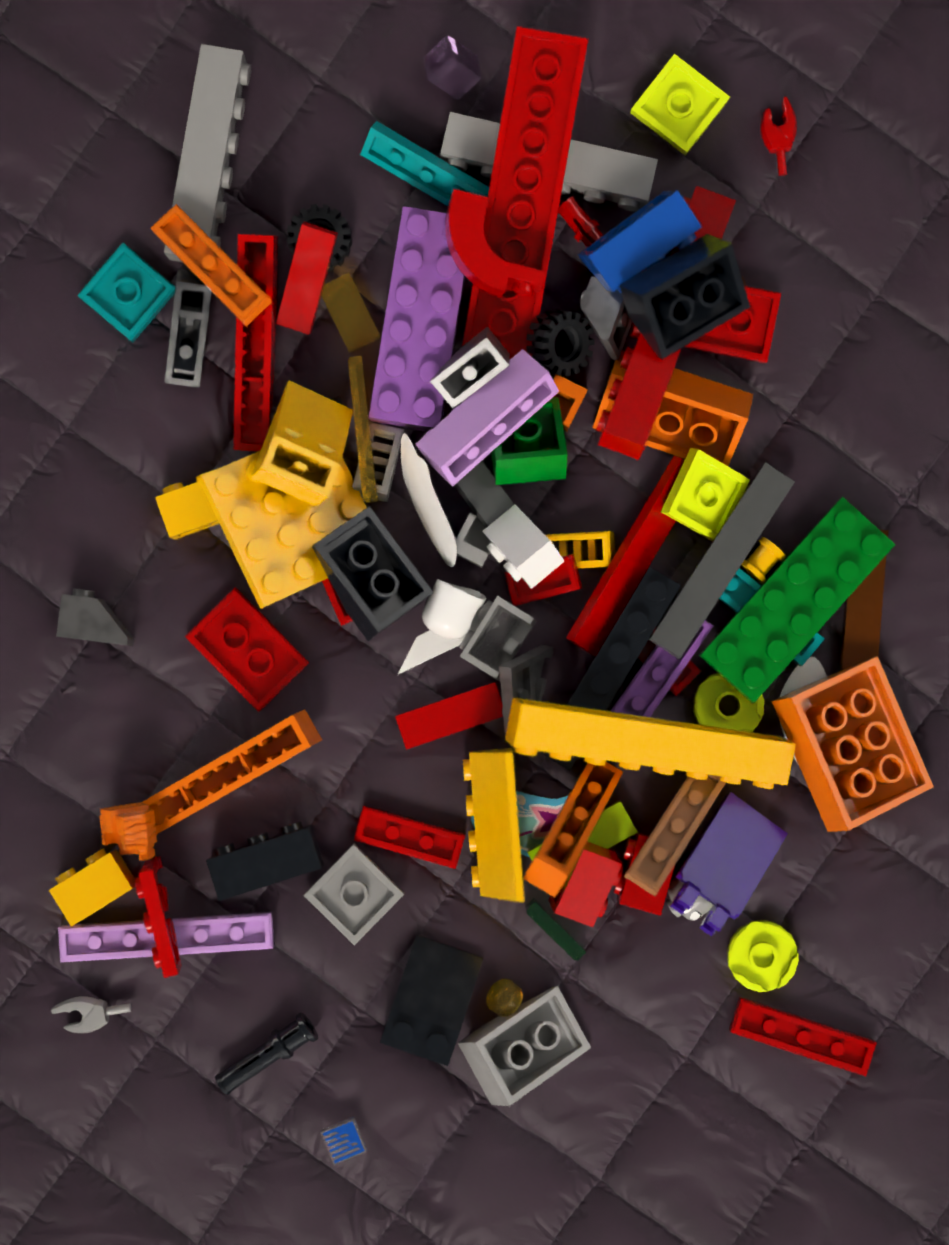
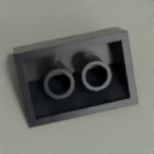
M709 234L704 235L619 285L630 319L660 359L666 358L750 308L732 243Z

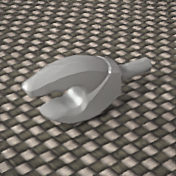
M79 996L58 1003L52 1007L51 1012L56 1014L62 1012L70 1013L73 1010L79 1011L82 1015V1020L67 1024L63 1028L72 1033L83 1034L96 1031L109 1022V1015L132 1012L131 1003L108 1006L105 1000Z

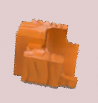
M139 802L100 808L101 815H99L103 845L118 844L119 855L139 854V861L148 860L155 856V849L153 847L154 843L157 842V836L155 833L154 809L148 808V804Z

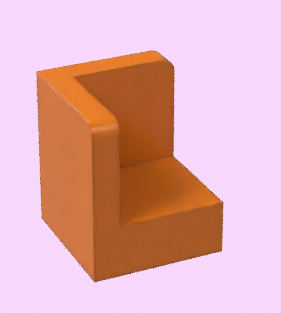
M556 374L553 381L559 392L554 397H559L563 428L567 432L588 389Z

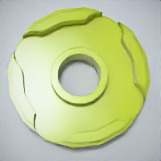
M717 672L709 675L698 686L693 698V712L697 723L700 725L753 732L764 714V698L761 695L755 703H751ZM726 695L735 697L738 702V709L731 716L722 714L719 709V702Z

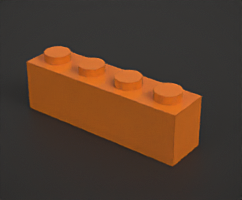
M608 762L604 766L590 763L585 765L525 873L524 880L553 897L557 895L572 871L624 771Z

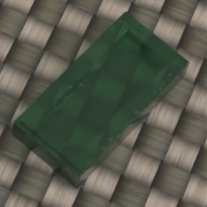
M535 898L525 906L526 914L574 961H578L586 953L584 946Z

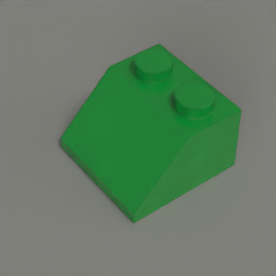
M559 397L550 399L491 452L495 485L566 479L568 453Z

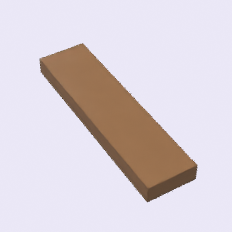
M708 775L707 780L687 777L624 877L655 896L726 782L720 781V776Z

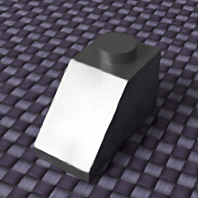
M591 276L587 289L581 294L580 307L610 357L614 360H619L632 320L628 315L622 294L618 289L614 292L607 291L596 277Z
M487 327L462 346L430 379V382L453 409L507 368L510 362V354Z
M73 588L72 595H61L56 637L128 646L134 645V638L105 600L94 598L95 591Z

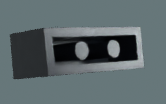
M299 821L281 827L282 834L271 838L265 832L247 838L249 845L235 849L234 843L213 849L215 856L208 858L206 862L218 900H225L321 869L324 866V862L312 825L303 827L302 822Z

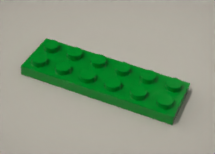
M841 497L699 656L751 703H755L896 544L844 497Z

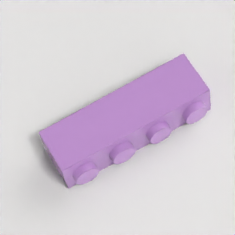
M522 349L510 359L507 368L475 391L459 406H456L449 415L433 429L429 430L416 443V446L426 461L453 487L552 399L559 390L549 371Z

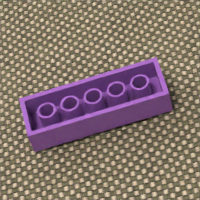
M403 206L369 411L371 422L428 432L443 419L446 400L433 386L430 379L453 356L465 276L455 264L448 248L445 230L447 213Z

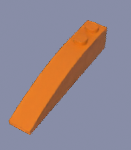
M304 709L141 803L148 804V808L154 809L155 833L157 835L322 741V738Z

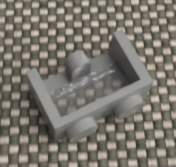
M497 596L494 602L488 600L478 616L482 620L475 632L469 630L459 648L463 650L460 655L461 658L500 681V666L514 659L537 621L532 616Z

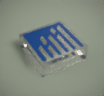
M354 1116L321 1129L320 1133L334 1165L366 1153L368 1150Z

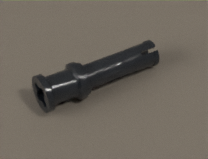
M300 1012L296 1015V1020L280 1031L278 1029L272 1031L269 1041L244 1056L220 1074L215 1075V1080L222 1092L229 1095L237 1087L259 1074L280 1058L283 1060L290 1059L294 1056L293 1052L309 1041L315 1042L318 1040V1034L308 1017Z

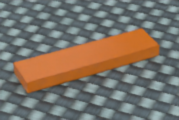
M177 204L150 228L245 326L272 303L270 297Z

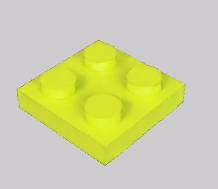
M674 54L632 107L630 113L686 156L729 101L730 96Z
M690 448L662 507L661 513L713 541L743 496L750 479L703 451Z

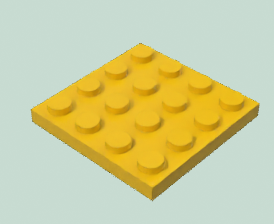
M260 451L201 475L198 478L260 609L328 579L312 546L367 508L360 492L352 487L354 480L343 457L329 497L317 506L251 478Z

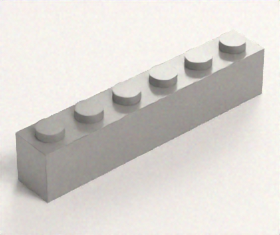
M201 44L172 207L177 204L220 247L221 238L216 235L218 224L224 223L226 218L227 203L222 201L225 188L230 189L232 184L233 168L229 167L231 154H236L238 150L239 133H235L237 119L242 120L244 116L245 99L241 98L243 85H249L251 64H247L244 52L241 50ZM165 245L164 253L168 257V259L172 261L182 262Z
M450 112L440 153L441 159L463 172H466L467 168L481 171L480 174L483 177L491 179L500 123ZM571 139L561 195L567 196L570 195V192L584 195L585 200L593 203H604L605 200L617 202L618 207L624 210L637 211L649 201L658 159Z

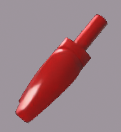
M787 96L782 99V119L784 124L777 126L772 122V114L769 107L764 110L760 124L761 137L769 153H776L779 176L787 175L785 153L791 150L797 132L795 111Z

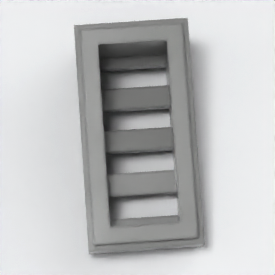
M370 421L352 486L354 490L360 492L362 497L388 502L404 429ZM374 437L394 440L393 445L374 442ZM371 450L390 454L389 459L370 455ZM368 465L385 468L386 471L385 473L369 470L367 467ZM365 479H368V480H373V481L381 482V483H382V486H381V485H377V484H373V483L364 482V480H365Z

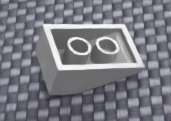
M553 986L487 1022L458 1042L490 1104L498 1106H511L591 1048L558 986Z

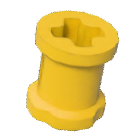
M761 537L758 548L741 564V567L761 584L766 581L765 576L778 561H784L786 555L765 537Z

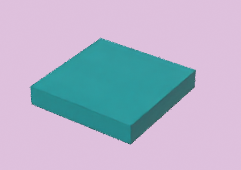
M122 243L77 296L133 343L173 297L175 286L126 244Z

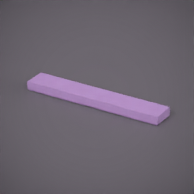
M272 912L171 918L174 923L180 955L274 948ZM144 920L75 924L72 927L70 925H61L58 927L60 963L153 957L152 947H156L153 933H147Z

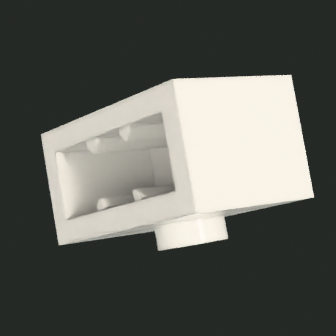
M515 504L482 531L491 542L486 546L491 555L498 563L505 559L506 563L503 567L516 582L522 578L531 589L564 562V559L552 542Z

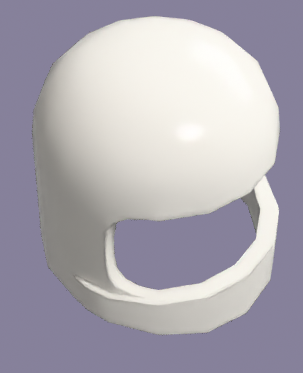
M437 579L432 588L434 593L428 597L422 612L423 622L430 631L441 637L452 640L460 639L471 629L472 619L478 608L483 607L486 596L471 588L450 584Z

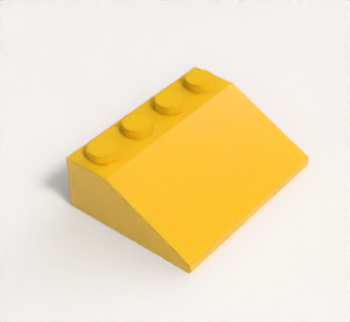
M512 748L469 751V759H463L464 781L471 780L472 795H466L467 816H474L475 830L468 831L470 852L477 851L478 866H471L473 888L480 887V896L514 902L524 901Z

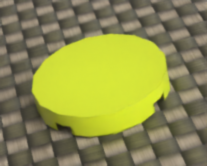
M768 920L751 921L739 927L731 937L727 948V962L734 978L746 988L757 992H769L786 985L794 976L799 962L797 946L792 935L779 924Z

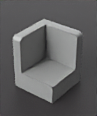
M470 513L455 540L457 556L483 568L490 554L486 546L491 542L482 532L485 527L476 515Z

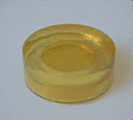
M500 979L489 989L486 1003L488 1008L498 1016L506 1017L513 1014L519 1008L523 993L521 988L512 980Z

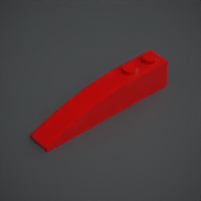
M238 234L237 265L270 297L272 303L247 326L236 317L233 450L261 451L271 425L279 236Z

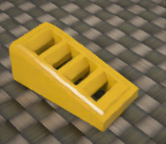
M612 531L545 534L552 544L553 541H559V554L562 557L568 555L567 541H573V554L578 569L608 567L615 556V538ZM602 539L603 560H597L596 540ZM582 540L588 541V561H583Z

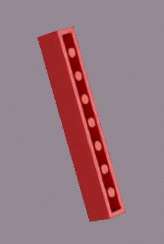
M696 186L691 198L684 196L685 202L702 226L694 233L697 237L694 241L706 234L722 239L736 200ZM674 247L671 250L670 255L679 251L678 248ZM635 326L631 337L638 340L634 349L627 347L620 364V368L626 369L622 380L615 378L608 399L614 401L611 411L603 409L596 430L602 432L598 445L639 460L681 349L664 359H660Z

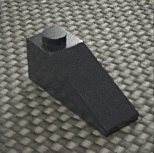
M178 269L164 383L200 388L212 292L192 271Z

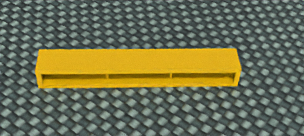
M515 697L512 698L505 740L515 747V752L523 755L536 756L537 751L550 752V757L559 760L570 761L572 756L585 757L584 761L587 763L602 766L606 765V760L619 762V767L630 770H640V765L653 767L652 771L660 774L674 775V770L686 771V776L701 780H707L708 775L720 776L719 780L726 783L741 784V779L753 781L754 786L766 789H774V784L788 785L796 746L795 743L782 736Z

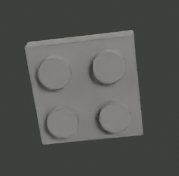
M354 843L303 896L355 945L405 893Z

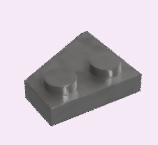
M540 645L500 666L502 714L505 733L507 731L513 697L541 701L547 679L540 677L544 659L546 657L552 658L553 647Z

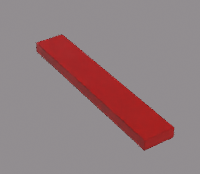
M673 456L566 637L589 655L597 656L676 522L674 519L661 513V510L684 463V460L680 457Z

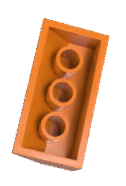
M622 351L619 360L614 362L592 427L594 429L597 428L603 409L611 411L614 401L608 399L615 378L622 380L626 369L620 368V364L625 351ZM674 368L645 446L685 459L690 448H696L729 466L748 421L754 394Z

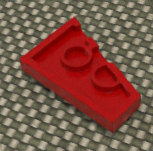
M161 856L145 861L138 872L139 877L135 878V887L138 898L145 899L148 912L143 913V919L147 933H153L156 947H152V956L156 969L162 968L163 976L166 978L178 975L182 964L174 923L171 918L166 919L164 912L169 910V897L167 887L163 883H158L157 871L163 868Z

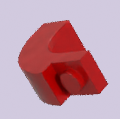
M454 189L447 209L445 230L451 256L462 274L481 290L500 298L504 294L507 285H511L512 291L519 294L533 295V291L539 292L544 286L547 272L507 262L498 257L489 247L484 235V219L489 197Z

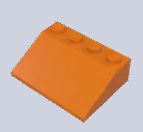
M878 656L803 686L772 701L787 739L796 744L794 755L827 832L849 831L934 787Z

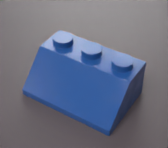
M678 190L663 191L577 255L607 291L614 292L618 289L621 293L620 284L665 259V254L674 247L680 250L692 243L697 238L694 233L702 226Z

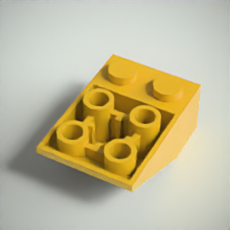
M288 380L251 478L314 506L319 505L329 497L340 468L353 409Z

